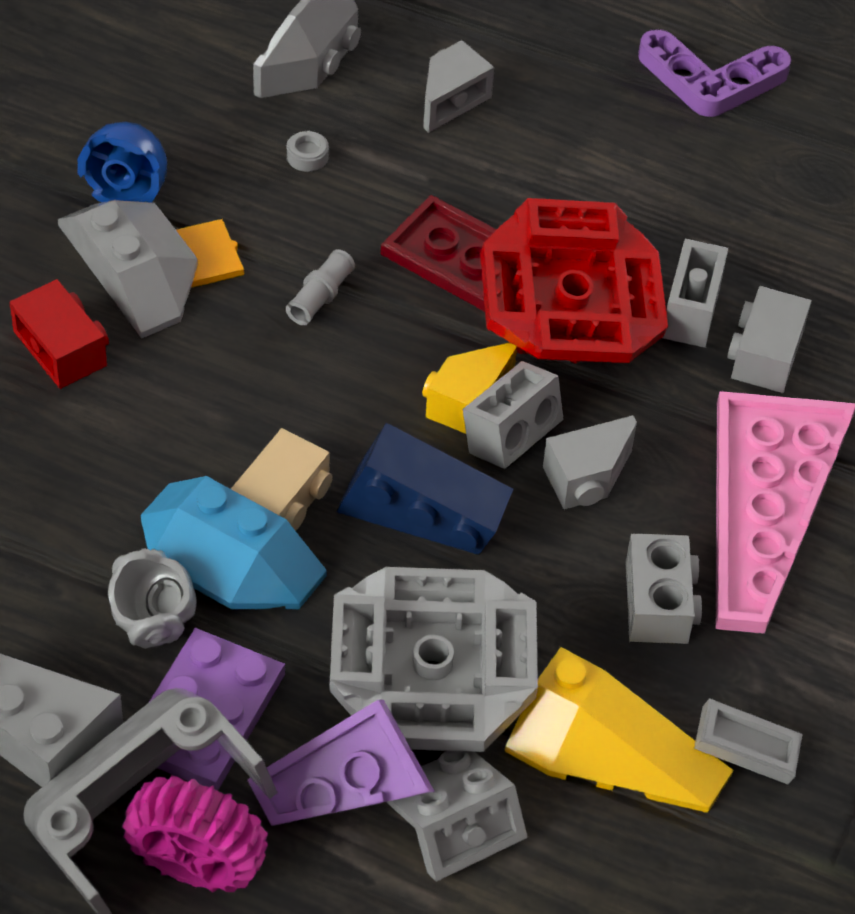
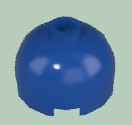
M126 121L107 124L96 131L88 139L78 157V175L80 178L84 175L87 183L94 189L91 195L100 202L119 200L152 203L167 174V157L160 140L145 127Z

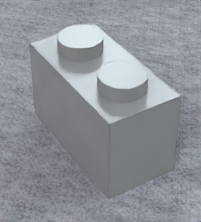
M690 239L684 240L667 305L668 328L662 338L706 347L728 253L727 247Z
M759 286L754 303L745 301L738 327L745 328L743 334L735 332L730 344L727 358L735 360L731 378L784 393L805 329L812 300Z

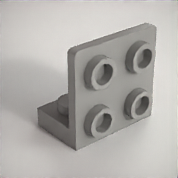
M446 751L439 759L421 767L435 792L387 802L416 829L426 871L435 881L441 880L528 838L515 785L474 751Z

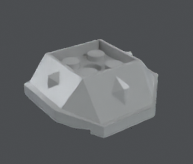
M384 567L367 576L353 588L347 587L334 594L330 692L351 716L378 699L384 700L411 749L484 752L536 699L538 689L536 601L523 593H516L505 582L487 571ZM428 661H435V662H438V663H440V664H429V663H426V662H428Z

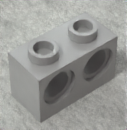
M521 361L463 408L469 453L505 469L563 420L558 375Z
M631 534L626 557L629 642L688 644L692 625H700L702 599L701 595H693L692 584L698 583L699 558L698 555H690L689 536Z

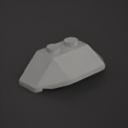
M301 0L274 34L267 51L263 55L260 54L253 64L254 95L263 98L318 88L328 75H333L340 64V60L348 50L352 51L355 49L360 39L361 29L358 27V8L355 1Z
M113 200L96 203L58 219V225L141 339L181 322L184 306L197 269L198 258L155 203Z

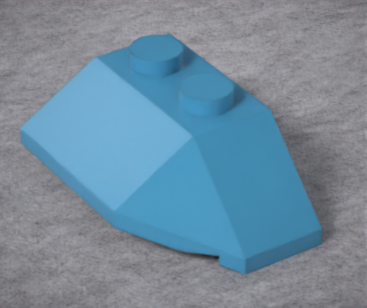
M208 476L169 483L141 514V523L147 549L161 550L167 558L178 561L189 572L194 589L230 609H269L285 606L286 609H300L327 576V570L285 518Z

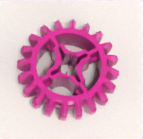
M171 776L169 780L164 777H156L153 782H145L141 790L136 792L125 813L126 819L123 824L125 829L124 838L132 845L131 850L136 855L144 857L146 865L156 867L161 871V875H169L179 882H185L194 887L207 888L212 893L218 888L226 892H235L237 888H246L249 881L260 870L266 856L264 852L268 845L265 841L268 833L260 826L261 820L257 816L248 814L249 807L246 804H238L232 800L231 794H222L216 791L213 785L210 787L200 785L195 779L185 782L178 776Z

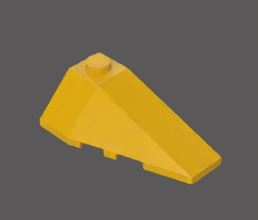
M560 647L538 678L536 699L520 714L505 746V752L548 776L566 780L567 775L596 781V787L613 791V787L618 786L644 792L647 799L706 813L709 812L733 773V770L717 757L694 749V739L608 672Z

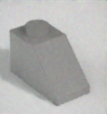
M462 40L430 57L423 127L428 133L492 98L494 67Z
M633 415L546 439L543 469L563 509L579 505L589 506L608 497L632 452L637 425Z

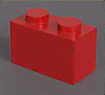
M58 279L10 301L14 333L59 389L107 366L106 346L109 345V339L104 327L97 320L92 322L85 313L84 306L77 294L74 292L68 293Z

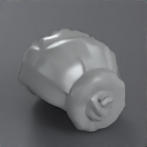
M144 548L119 556L113 563V575L108 585V599L116 625L127 632L131 644L144 649L161 646L166 643L169 644L174 640L177 641L184 631L183 623L194 616L197 606L196 593L193 589V582L189 572L178 561L167 558L161 550Z

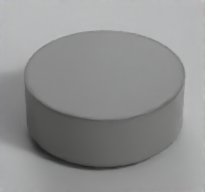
M303 131L291 136L287 142V161L293 168L311 172L319 170L327 164L329 144L321 134Z

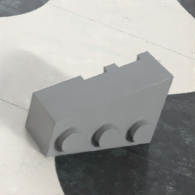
M0 654V756L41 787L45 786L123 724L121 695L119 693Z

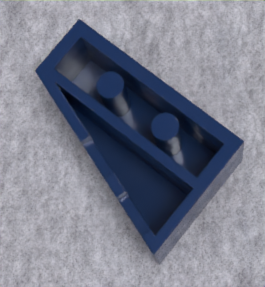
M385 423L356 468L336 512L479 555L496 533L513 488Z

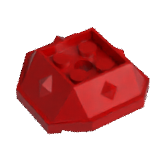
M527 198L515 210L514 215L504 222L483 243L480 252L486 328L509 343L516 345L519 354H531L538 359L569 360L574 364L580 361L629 363L664 337L668 328L659 252L639 230L626 221V214L616 203Z

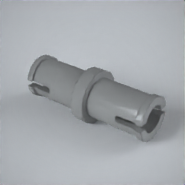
M334 250L318 270L311 271L303 281V288L286 305V312L290 319L297 324L307 325L323 304L332 302L338 294L339 285L355 268L353 258L343 250Z

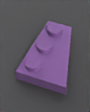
M380 699L266 767L278 792L271 799L262 792L251 778L247 779L271 825L285 824L435 792L385 701Z

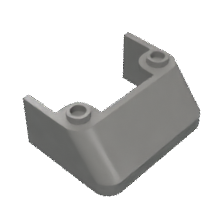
M173 688L159 694L34 793L26 803L24 809L26 826L97 914L112 913L98 892L71 861L70 857L89 841L93 832V819L178 750H201L217 740L269 799L278 793L263 759L209 700L188 690Z

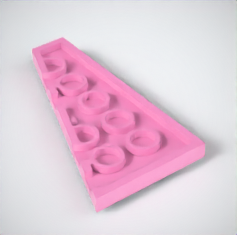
M719 392L717 401L716 629L765 634L853 418L855 403Z

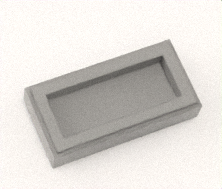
M709 698L702 708L694 749L789 784L796 774L803 734Z

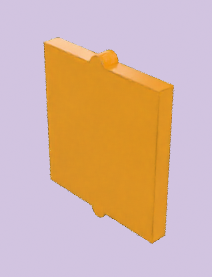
M222 219L176 230L198 258V265L191 288L244 275V268L237 254V242L231 240Z

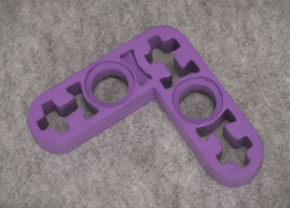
M663 30L646 32L641 38L639 48V60L693 111L706 117L721 115L782 84L788 77L791 57L787 51L776 46H765L712 71L677 38ZM684 69L690 71L693 75L680 76L674 73V71ZM744 78L747 79L750 82V84H737L734 83L731 79Z

